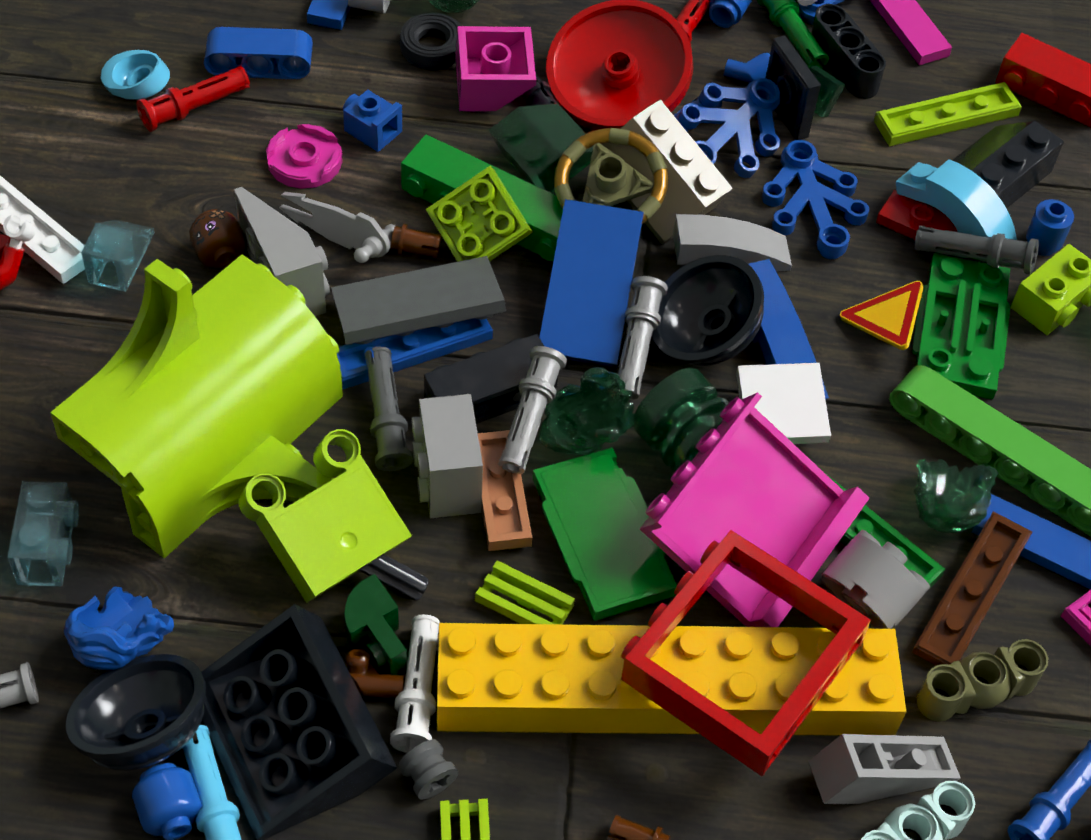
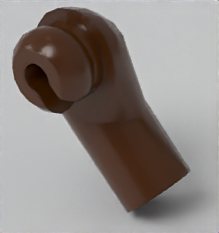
M354 649L346 655L345 665L362 696L396 698L404 690V675H380L369 662L370 654L367 651Z

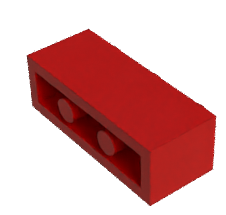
M1021 33L1004 56L995 83L1005 82L1011 91L1091 127V64Z

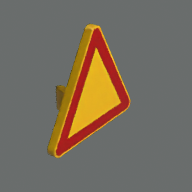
M914 281L842 310L840 312L841 320L900 350H905L910 344L923 292V284L921 281Z

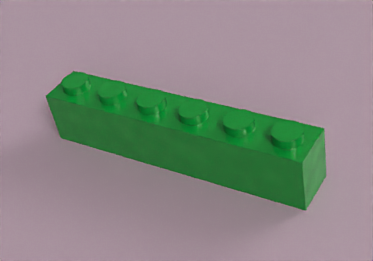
M427 134L401 162L402 189L412 196L420 197L432 204L491 166L533 231V233L515 245H520L540 255L547 261H554L563 212L556 195Z

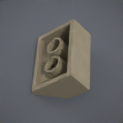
M661 99L634 116L620 128L630 130L648 139L661 152L668 169V188L661 207L645 222L662 246L673 238L676 214L706 215L716 208L733 189ZM603 144L604 147L612 153L619 155L627 164L654 184V176L648 161L640 151L629 145ZM651 193L633 198L627 202L636 211Z

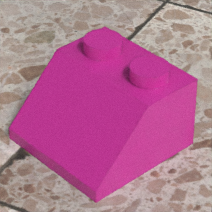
M458 26L455 59L459 111H497L536 85L531 27Z

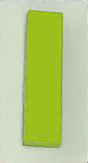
M1002 82L878 111L875 114L874 123L890 147L1019 116L1022 106L1008 85Z

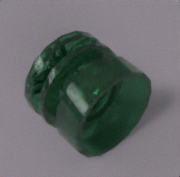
M686 368L663 379L647 394L633 415L632 427L652 450L660 451L662 461L666 466H670L672 472L675 473L683 463L688 460L691 462L699 451L695 448L698 441L709 430L713 428L716 430L723 421L720 414L729 402L724 398L717 397L718 393L715 387L698 369Z

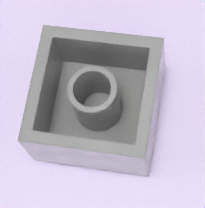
M471 394L419 399V417H412L414 438L412 449L414 465L418 467L419 472L417 483L420 503L428 502L430 518L481 513L483 463Z

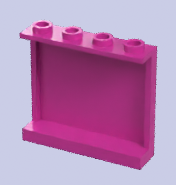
M758 392L742 400L736 397L722 410L720 417L723 421L716 430L714 428L709 430L698 441L695 448L699 452L691 462L688 460L683 463L672 475L671 481L674 485L666 495L664 493L660 494L648 506L645 513L649 517L640 530L686 572L690 571L694 574L702 565L700 563L701 557L711 542L715 540L720 543L728 532L732 530L811 581L867 503L869 497L859 487L843 491L755 408V405L762 397ZM728 564L706 589L746 627H778L793 607Z

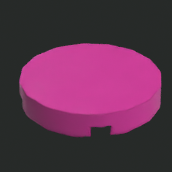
M301 124L297 125L298 129L288 131V128H285L270 139L266 149L268 169L277 181L286 186L300 189L318 187L330 182L340 171L343 162L341 146L338 144L336 136L321 126Z

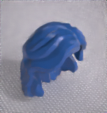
M113 587L105 597V603L101 612L97 610L100 602L96 596L84 606L74 609L65 622L64 635L68 640L74 657L83 665L97 670H115L125 666L136 657L148 654L154 646L163 641V636L173 631L174 620L171 616L163 615L158 609L153 608L152 601L148 596L144 598L140 595L134 597L132 594L123 591L122 587Z

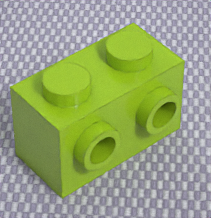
M1067 244L1020 283L1010 308L1046 335H1049L1059 325L1063 328L1068 326L1076 317L1079 308L1083 305L1086 307L1091 306V259L1071 244Z

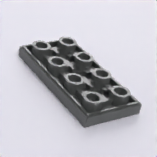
M487 256L331 287L345 344H367L377 338L392 335L406 336L416 330L430 327L445 328L455 322L474 318L480 320L488 319L494 314L506 312L505 299Z

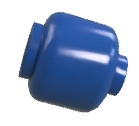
M172 763L159 764L147 769L141 774L140 781L135 785L132 792V798L143 830L153 836H163L166 840H174L185 836L192 830L191 825L196 821L197 814L202 808L192 774L183 768L176 767Z

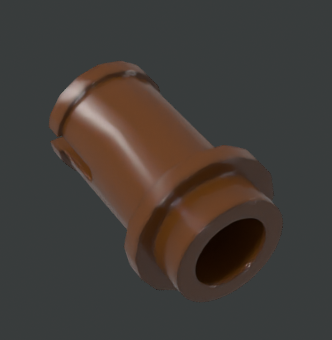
M403 224L402 227H394L391 249L398 250L397 253L399 255H402L404 251L437 259L441 234L407 228L408 224Z
M616 815L609 830L611 835H608L607 840H670L671 836L663 833V828L660 826L654 830Z

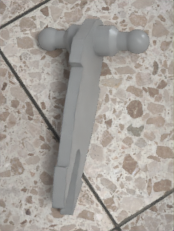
M291 192L281 194L284 198L310 211L313 215L283 204L279 208L296 223L302 222L328 240L348 249L355 248L354 258L357 262L364 263L369 257H382L389 251L395 225L389 224L382 229L374 218L360 212L354 215L339 207L305 198L306 194Z

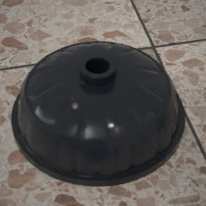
M727 255L707 256L684 265L665 281L668 289L666 295L661 298L658 312L661 316V322L653 330L652 338L661 351L670 358L699 366L722 363L742 352L756 336L764 314V290L760 278L745 261Z
M170 654L136 658L121 668L106 671L82 690L69 709L66 718V733L71 744L76 750L91 758L98 765L113 770L128 771L141 769L169 758L191 740L202 721L206 694V683L202 672L191 660Z

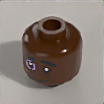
M211 209L201 213L189 230L190 241L198 259L203 265L210 268H226L239 256L244 255L247 249L246 237L238 220L232 213L224 210Z

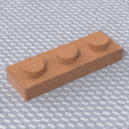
M510 430L478 433L483 463L481 508L488 551L532 547V533L521 474L508 472L502 468L503 466L498 465Z

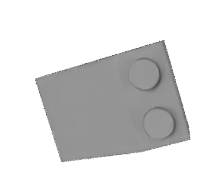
M243 187L234 189L238 223L246 237L247 249L245 252L248 258L256 264L261 263L266 266L273 276L286 286L293 285L299 289L306 300L305 305L314 316L326 313L325 296L330 295V288L327 278L323 273L324 270L328 269V262L321 246L315 247L307 231Z

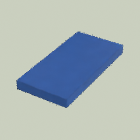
M565 199L539 337L544 346L561 352L567 360L617 368L625 324L624 316L628 307L644 212Z

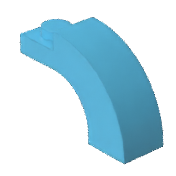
M948 159L939 168L918 162L896 180L897 194L937 208L951 220L958 232L983 237H992L994 234L1001 233L1005 234V237L1008 239L1017 240L1012 219L995 191L976 173L955 161Z

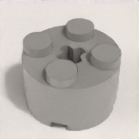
M860 530L829 564L821 578L824 585L836 598L871 619L869 626L878 629L896 628L930 589L929 583L921 575L913 570H908L904 566L908 559L899 548L890 542H886L881 547L880 543L865 530Z

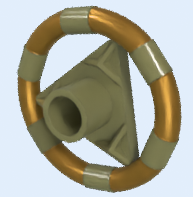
M605 128L589 132L574 140L562 153L555 170L554 191L562 209L565 199L575 201L568 184L570 169L583 153L593 146L583 202L613 206L651 193L636 210L644 212L642 224L648 221L661 207L668 188V169L661 152L648 139L630 130ZM602 143L629 145L640 151L648 161L654 176V184L627 164L619 155L612 153L604 147Z

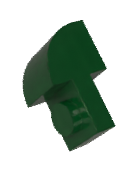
M373 574L357 584L346 601L345 625L347 643L350 651L365 648V651L370 654V661L375 668L383 667L388 675H402L406 672L407 650L394 633V631L399 629L398 606L378 577Z

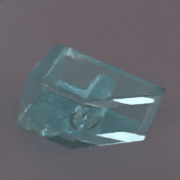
M119 220L96 223L81 252L88 283L126 292L154 235V228Z

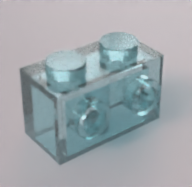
M22 481L7 557L17 585L63 586L66 565H70L72 560V527L77 526L79 518L78 501L72 500L66 482Z

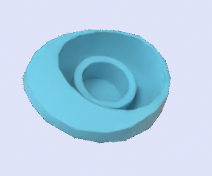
M129 50L111 57L101 71V80L105 88L111 94L125 99H146L160 92L170 79V71L167 65L157 54L147 50Z

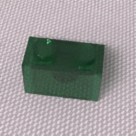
M558 103L518 107L489 129L500 152L525 181L550 193L555 192V170L562 153L574 140L586 134ZM594 146L587 149L572 165L568 181L591 163Z

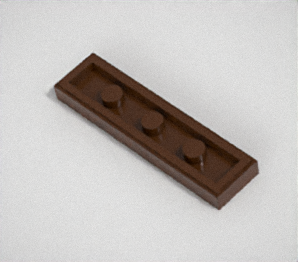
M994 511L992 512L917 641L912 653L935 666L942 664L950 665L953 661L957 660L960 662L1028 542L1032 531Z

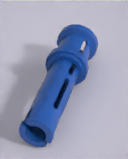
M1091 739L1072 764L1053 784L1048 792L1036 794L1030 801L1031 809L1021 820H1015L1009 825L1008 835L1011 840H1049L1057 830H1064L1070 824V810L1091 786Z

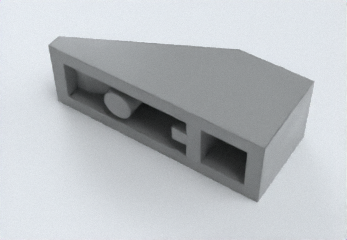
M842 734L808 761L824 804H860L933 788L945 781H958L961 779L944 737Z

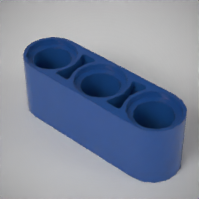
M216 27L208 33L204 67L215 76L242 66L249 78L301 79L310 73L313 40L308 33L296 29Z

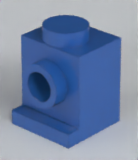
M366 90L360 96L352 94L345 101L343 106L344 131L375 151L379 152L402 132V105L398 102L392 105L370 90Z

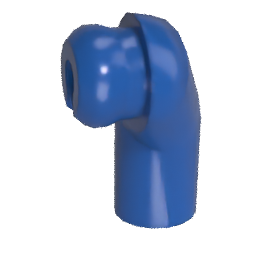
M759 54L746 63L728 59L724 76L748 83L765 78L770 54Z

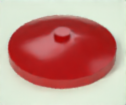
M639 0L605 1L580 11L558 31L548 51L546 62L547 79L553 97L575 123L593 131L605 128L620 129L634 116L660 99L670 112L674 111L685 97L692 80V48L682 25L664 9Z

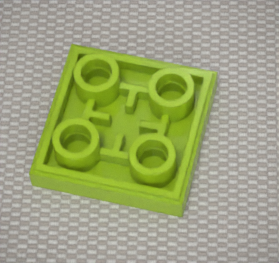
M491 166L426 209L457 262L487 256L490 262L533 233Z

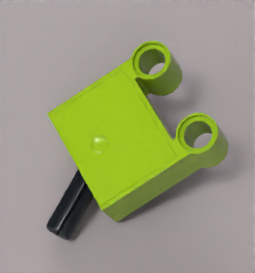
M345 429L330 431L317 445L313 453V462L316 469L327 477L336 478L284 508L283 503L286 498V489L283 482L277 476L261 473L255 475L242 490L239 496L240 510L246 518L256 522L306 603L358 571L368 576L375 574L382 584L414 601H418L427 589L429 581L427 577L385 555L404 543L412 535L360 455L361 445L358 438L352 432ZM337 445L341 447L346 454V461H334L327 452V446ZM260 488L268 491L272 497V506L261 507L253 501L252 490Z

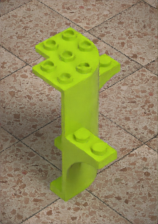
M243 254L193 295L191 291L192 283L180 269H171L159 259L148 265L144 269L145 289L142 304L125 341L110 361L94 377L50 412L58 439L121 487L133 535L163 558H166L209 518L226 508L239 504V496L242 490L255 475L269 473L277 476L285 486V500L293 502L334 479L333 477L321 474L316 467L303 459L301 453L291 443L343 397L341 369L337 356L339 346L325 332L320 322L305 305L306 300L299 289L293 285L286 286L274 277L266 266L261 263H254ZM256 488L252 490L253 500L272 499L268 491Z

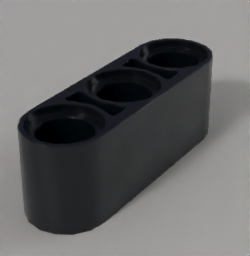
M835 4L821 5L815 12L811 33L823 51L829 56L827 65L853 96L862 99L876 96L886 66L884 57L842 7Z

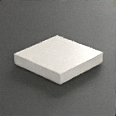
M820 363L742 365L737 367L736 377L739 398L742 400L758 392L762 397L755 405V408L793 444L829 443L831 431Z

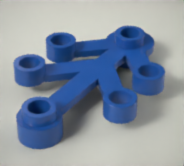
M766 78L752 81L746 88L722 87L716 83H708L699 95L700 102L705 107H699L694 103L684 105L678 115V121L686 129H694L699 123L723 124L706 142L701 140L695 141L713 164L716 162L717 152L736 134L739 157L734 163V170L740 177L750 178L757 171L760 163L754 153L749 120L755 114L757 115L761 134L755 142L756 151L764 157L772 156L780 146V139L775 134L772 112L775 111L780 102V91L773 81ZM708 93L713 94L716 98L710 97ZM721 101L743 103L738 110L716 108ZM686 113L693 115L695 119H691ZM764 141L768 142L771 147L767 146ZM743 162L748 163L751 168H747Z
M794 140L783 149L781 154L783 168L773 181L767 182L764 185L761 199L768 206H780L784 201L786 187L798 176L801 186L786 206L775 212L772 229L782 235L791 234L794 231L797 216L808 203L819 231L817 248L820 254L827 259H837L846 252L850 234L843 226L833 224L826 203L845 212V220L852 225H862L866 222L869 206L862 200L849 198L855 193L858 179L854 174L842 172L819 161L816 148L810 142ZM815 175L834 183L833 189L817 182ZM780 221H786L788 224L781 223Z

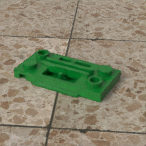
M933 253L929 268L930 275L927 285H923L915 323L912 353L917 355L916 366L922 365L931 368L974 396L994 399L998 387L999 372L1003 370L1010 315V304L1007 302L1011 268L1000 266L996 269L991 268L986 263Z
M613 447L533 470V482L543 502V513L572 580L578 583L594 621L676 596L674 591L677 587L664 558L666 553L640 530L649 517L645 513L648 507L634 478L626 477L623 469L618 468L616 463L617 456Z

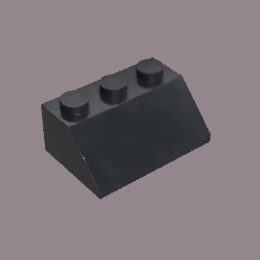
M1036 121L995 126L952 161L967 167L981 177L995 191L1007 209L1052 172L1064 141Z

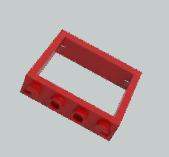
M730 530L720 543L715 540L711 542L701 557L700 563L702 565L694 574L688 571L681 578L674 591L676 596L667 606L661 603L656 608L648 622V627L650 628L642 638L635 635L628 642L621 654V658L624 659L621 680L762 777L861 645L871 619ZM727 564L836 634L762 734H759L650 660Z

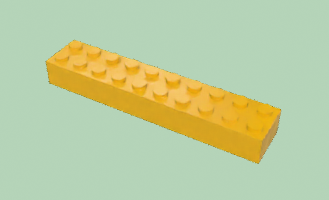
M439 623L437 731L699 734L621 680L624 659L621 658V654L635 635L642 638L650 628L648 626ZM676 626L650 660L759 734H762L836 634L827 628ZM867 629L861 645L794 735H896L906 714V705L895 629Z

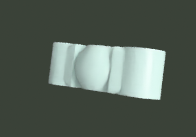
M945 781L940 783L932 794L922 796L917 805L906 804L895 808L877 830L866 833L861 840H913L904 833L903 829L916 831L922 840L952 839L961 833L975 808L974 796L964 784L957 781ZM940 805L950 806L958 816L946 814Z

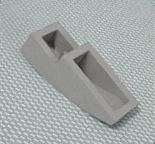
M676 214L673 240L677 265L688 264L707 256L727 255L739 258L747 264L770 259L776 271H791L792 264L785 235L754 223L727 217Z

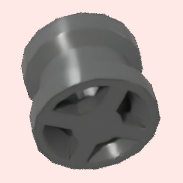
M436 739L428 740L415 746L399 762L400 771L404 776L410 777L413 780V791L421 800L441 793L458 776V770L455 765L444 759L443 747Z

